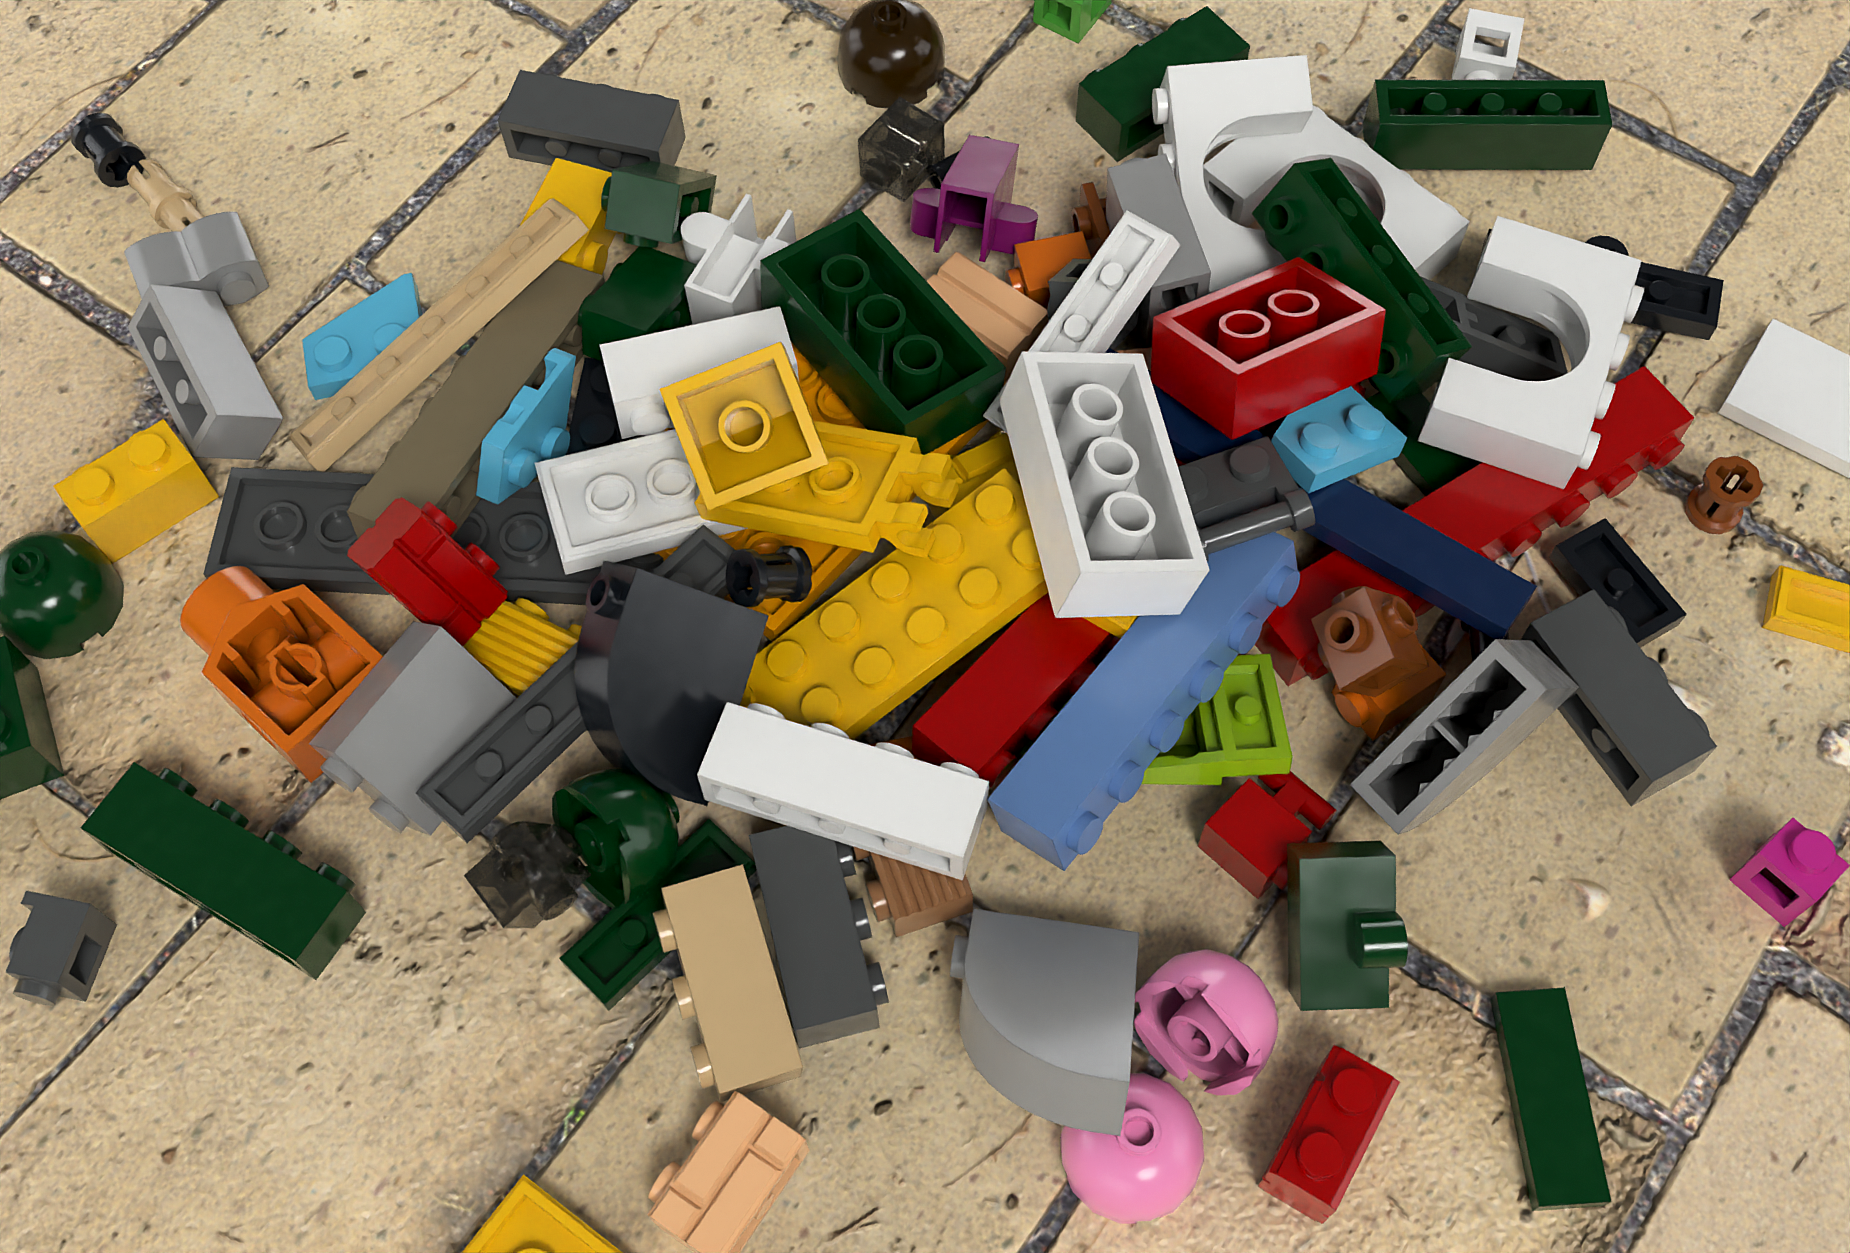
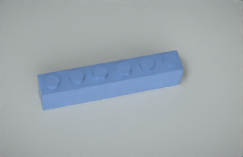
M1273 532L1209 554V561L1207 563L1210 571L1180 615L1139 616L989 796L988 802L1000 830L1063 871L1067 869L1078 854L1083 855L1091 850L1101 835L1103 822L1120 802L1125 803L1136 794L1143 781L1144 771L1160 751L1167 752L1176 744L1183 731L1184 721L1200 702H1208L1216 694L1222 683L1225 670L1239 653L1246 654L1252 649L1260 636L1262 624L1277 606H1285L1295 594L1300 581V573L1297 569L1293 540Z

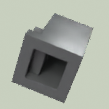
M26 891L21 904L28 908L31 913L26 925L13 938L9 952L10 962L6 969L7 974L18 980L13 994L22 999L47 1006H55L59 996L86 1002L117 924L90 903Z

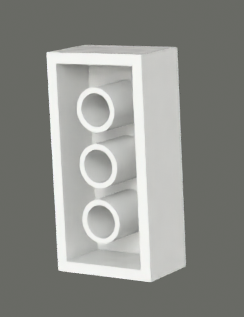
M1021 351L999 402L1055 618L1180 615L1210 570L1143 354Z

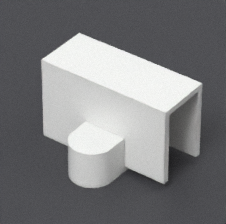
M747 193L729 220L711 213L697 212L691 214L683 221L681 236L685 255L689 262L697 264L684 285L692 325L763 310L761 307L760 260L796 242L793 211L787 209L772 235L768 236L766 240L757 237L752 196Z

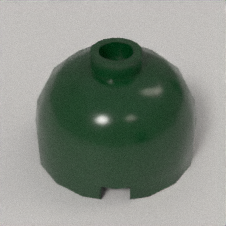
M55 530L31 532L11 541L0 551V634L2 636L5 635L22 653L43 659L73 656L84 650L80 645L81 643L89 640L97 632L103 637L114 626L123 607L124 584L110 559L83 537Z
M626 769L599 770L572 780L563 789L555 792L552 797V817L557 837L563 850L575 845L580 857L587 866H580L574 869V871L596 899L610 908L622 906L620 904L624 901L622 900L624 897L625 904L645 896L662 882L675 863L679 838L677 824L680 820L678 807L670 794L658 790L640 776Z

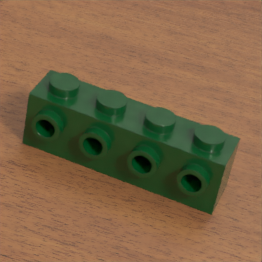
M1375 79L1362 128L1364 141L1368 146L1398 169L1592 170L1612 127V119L1605 80Z
M1332 158L1294 163L1251 213L1265 231L1268 243L1281 253L1286 262L1300 257L1386 309L1378 372L1376 375L1368 378V380L1377 391L1384 395L1389 403L1424 393L1441 377L1449 358L1459 360L1472 348L1470 342Z
M134 762L80 828L109 853L317 980L366 914V911L350 894L356 886L355 883L326 863L321 862L315 871L297 860L302 852L273 831L268 830L261 839L244 829L249 820L225 802L215 799L208 807L196 800L193 796L198 790L170 769L164 767L156 776Z

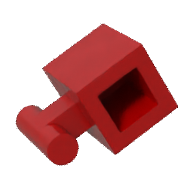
M1291 771L1289 774L1258 776L1264 784L1276 793L1273 797L1249 778L1205 823L1197 846L1257 899L1273 883L1281 890L1288 886L1287 844L1307 843L1312 833L1296 817L1301 814L1318 830H1321L1337 812L1332 805Z

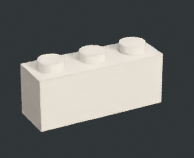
M780 306L601 344L600 349L622 439L639 435L648 436L660 433L667 428H675L659 389L778 342H782L785 346L799 381L797 361Z

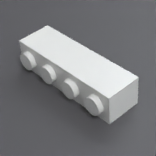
M729 702L726 703L697 773L706 801L959 880L964 878L988 807L989 781L979 779V775L975 771L964 765L952 762H944L940 766L914 759V756L908 750L898 745L880 742L874 747L851 740L844 731L832 725L814 723L811 727L786 720L779 711L757 703L749 704L747 708Z

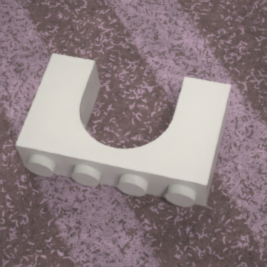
M1307 55L1167 66L1160 88H1154L1152 93L1154 123L1163 124L1165 144L1159 145L1158 155L1166 153L1211 270L1208 293L1210 294L1286 262L1281 253L1268 243L1264 230L1241 226L1225 217L1215 207L1204 184L1203 165L1207 155L1227 141L1243 137L1302 132L1313 113Z
M1313 106V113L1301 133L1237 138L1203 165L1204 184L1215 207L1231 221L1248 227L1256 220L1251 213L1294 163L1332 158L1419 276L1431 280L1457 257L1470 222L1460 215L1452 205L1441 201L1414 181L1407 172L1392 165L1373 151L1365 141L1354 137L1327 117L1316 106Z
M1497 216L1481 254L1467 298L1525 316L1547 327L1564 345L1571 362V371L1551 380L1524 381L1449 358L1434 391L1417 441L1564 489L1577 467L1584 470L1589 468L1598 448L1601 434L1591 431L1594 418L1602 420L1605 416L1615 391L1616 384L1606 381L1609 369L1617 371L1629 344L1630 335L1620 331L1623 321L1627 323L1632 322L1644 293V288L1635 285L1642 260Z

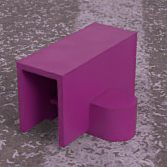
M969 134L943 179L941 189L922 188L913 193L910 230L917 235L935 239L933 252L939 253L945 241H948L956 224L983 229L979 258L981 262L986 261L991 250L1014 254V244L1034 241L1038 220L1037 212L1029 207L1011 203L1019 144Z

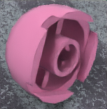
M1208 949L1175 955L1153 973L1135 993V1003L1139 1002L1141 1012L1134 1019L1137 1034L1149 1053L1170 1074L1183 1082L1188 1077V1070L1198 1078L1211 1082L1204 1092L1217 1096L1240 1093L1251 1085L1265 1067L1273 1051L1278 1034V1014L1275 1001L1254 970L1232 956Z
M1130 1073V1083L1120 1136L1064 1126L1060 1137L1062 1165L1066 1171V1178L1073 1193L1093 1213L1120 1224H1136L1137 1221H1151L1157 1217L1162 1218L1173 1213L1194 1190L1204 1162L1202 1126L1191 1103L1170 1083L1145 1073Z

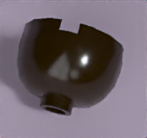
M912 0L867 1L854 10L841 29L837 57L838 72L844 88L852 94L853 88L857 93L866 96V104L876 108L899 109L920 103L927 98V90L934 86L936 81L939 86L944 78L945 44L937 21L924 7Z

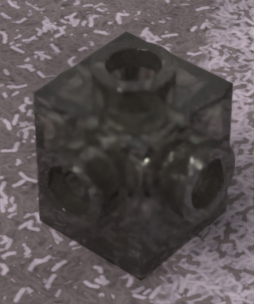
M518 821L498 832L489 843L491 851L464 875L503 928H535L543 919L545 921L552 920L569 909L578 898L575 890L591 876V873L578 858L582 854L579 843L565 828L558 824Z

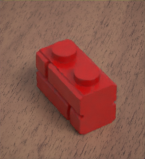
M403 497L395 499L375 520L376 525L373 528H368L348 549L347 556L419 621L441 626L462 647L479 630L481 621L488 619L508 597V591L493 577L500 569L499 565L472 542L463 549L450 536L457 530V525L429 501L420 509Z
M1333 1045L1321 1062L1276 1149L1277 1153L1271 1159L1258 1187L1312 1220L1323 1224L1329 1216L1336 1212L1400 1082L1392 1075L1344 1048Z

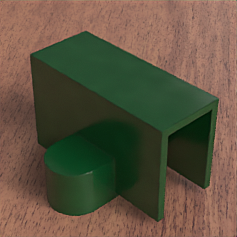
M1381 840L1287 844L1289 992L1300 1011L1389 1008V968L1405 967L1408 955L1405 924L1401 916L1396 912V855Z

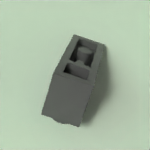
M1421 277L1472 345V348L1458 361L1524 381H1546L1568 373L1559 338L1553 332L1490 305L1468 299L1464 294Z

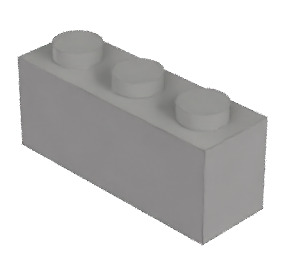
M150 284L128 325V329L191 456L196 458L259 460L271 438L277 432L283 417L217 292Z

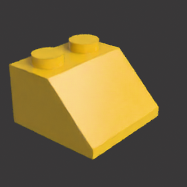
M782 342L659 389L708 511L829 464L808 404Z

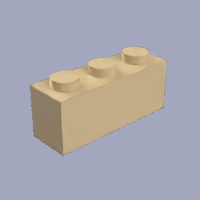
M743 865L661 888L665 909L653 912V917L663 952L677 950L684 974L683 976L671 979L682 1020L695 1016L703 1043L690 1047L701 1088L715 1085L719 1102L729 1100L734 1091L745 1095L801 1077L803 1070L802 1061Z

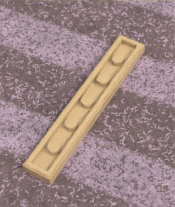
M554 198L549 199L290 435L289 439L315 469L325 472L589 229L574 212Z

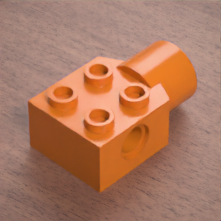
M232 566L220 570L203 581L190 595L181 613V628L209 655L202 673L228 705L312 783L323 773L320 767L326 761V758L309 745L310 741L383 656L304 584L275 592L247 567Z

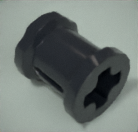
M106 113L90 114L74 126L71 134V143L85 158L92 160L94 172L102 183L109 187L117 188L129 185L127 174L133 165L141 174L143 173L144 168L139 161L145 160L146 157L137 145L124 139L123 129L111 115Z
M792 545L781 546L775 553L759 554L753 549L736 550L730 556L726 567L727 589L735 604L743 607H755L763 602L764 599L780 598L782 601L791 603L802 602L808 596L812 587V565L806 552L801 547H793Z

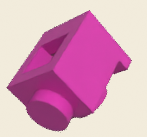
M1791 818L1782 828L1770 836L1729 880L1785 927L1816 903L1850 865L1836 854L1833 842L1825 834L1805 828L1795 818ZM1766 867L1796 894L1791 899L1788 898L1759 872Z

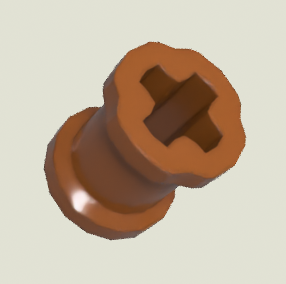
M1739 456L1716 458L1708 465L1704 472V483L1696 486L1689 493L1685 501V513L1695 527L1706 533L1723 534L1730 532L1740 522L1744 513L1743 507L1752 504L1761 493L1763 482L1760 479L1759 470L1749 460ZM1737 474L1740 478L1732 489L1727 487L1732 477ZM1714 501L1720 504L1712 516L1707 514Z

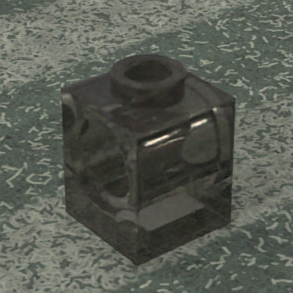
M899 97L858 138L860 176L875 190L880 192L886 191L900 201L905 202L930 176L927 173V166L945 159L944 123Z

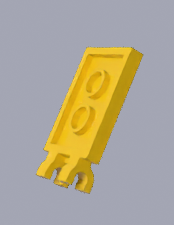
M814 421L829 464L709 511L706 508L701 493L694 502L700 517L709 521L867 552H874L880 538H884L905 553L927 558L936 539L933 529L922 527L928 515L926 504L908 501L914 492L927 503L950 508L959 491V486L956 480L945 479L952 465L950 455L940 453L922 455L917 438Z

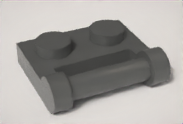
M1268 436L1178 467L1207 562L1209 561V554L1288 527L1296 532L1315 525V514L1307 493L1304 489L1298 488Z

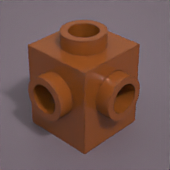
M1366 586L1350 588L1334 597L1330 608L1311 619L1320 641L1317 645L1319 657L1327 670L1333 674L1339 690L1377 697L1429 667L1415 634L1418 630L1416 616L1411 607L1399 596Z

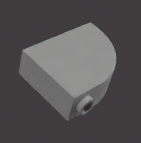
M1495 639L1350 785L1398 835L1408 832L1428 821L1474 786L1537 729L1579 686L1531 640Z
M973 909L969 937L955 936L950 977L963 979L959 1026L964 1047L976 1069L992 1087L1017 1106L1048 1121L1090 1132L1121 1135L1130 1083L1139 932Z

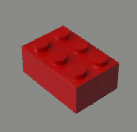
M1297 257L1153 317L1151 382L1228 438L1234 440L1376 375L1378 372L1386 309L1302 258Z

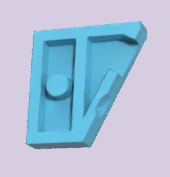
M412 273L403 274L302 339L308 388L315 400L335 395L422 315L418 286Z
M557 348L550 350L544 358L546 373L545 381L541 387L536 390L524 385L511 402L506 414L495 423L483 439L476 496L498 505L520 488L527 487L537 477L534 463L566 455L570 444V433L566 430L575 368V355Z
M1350 386L1287 415L1274 433L1271 442L1292 478L1309 494L1398 457L1407 437L1386 419L1378 409L1374 408Z

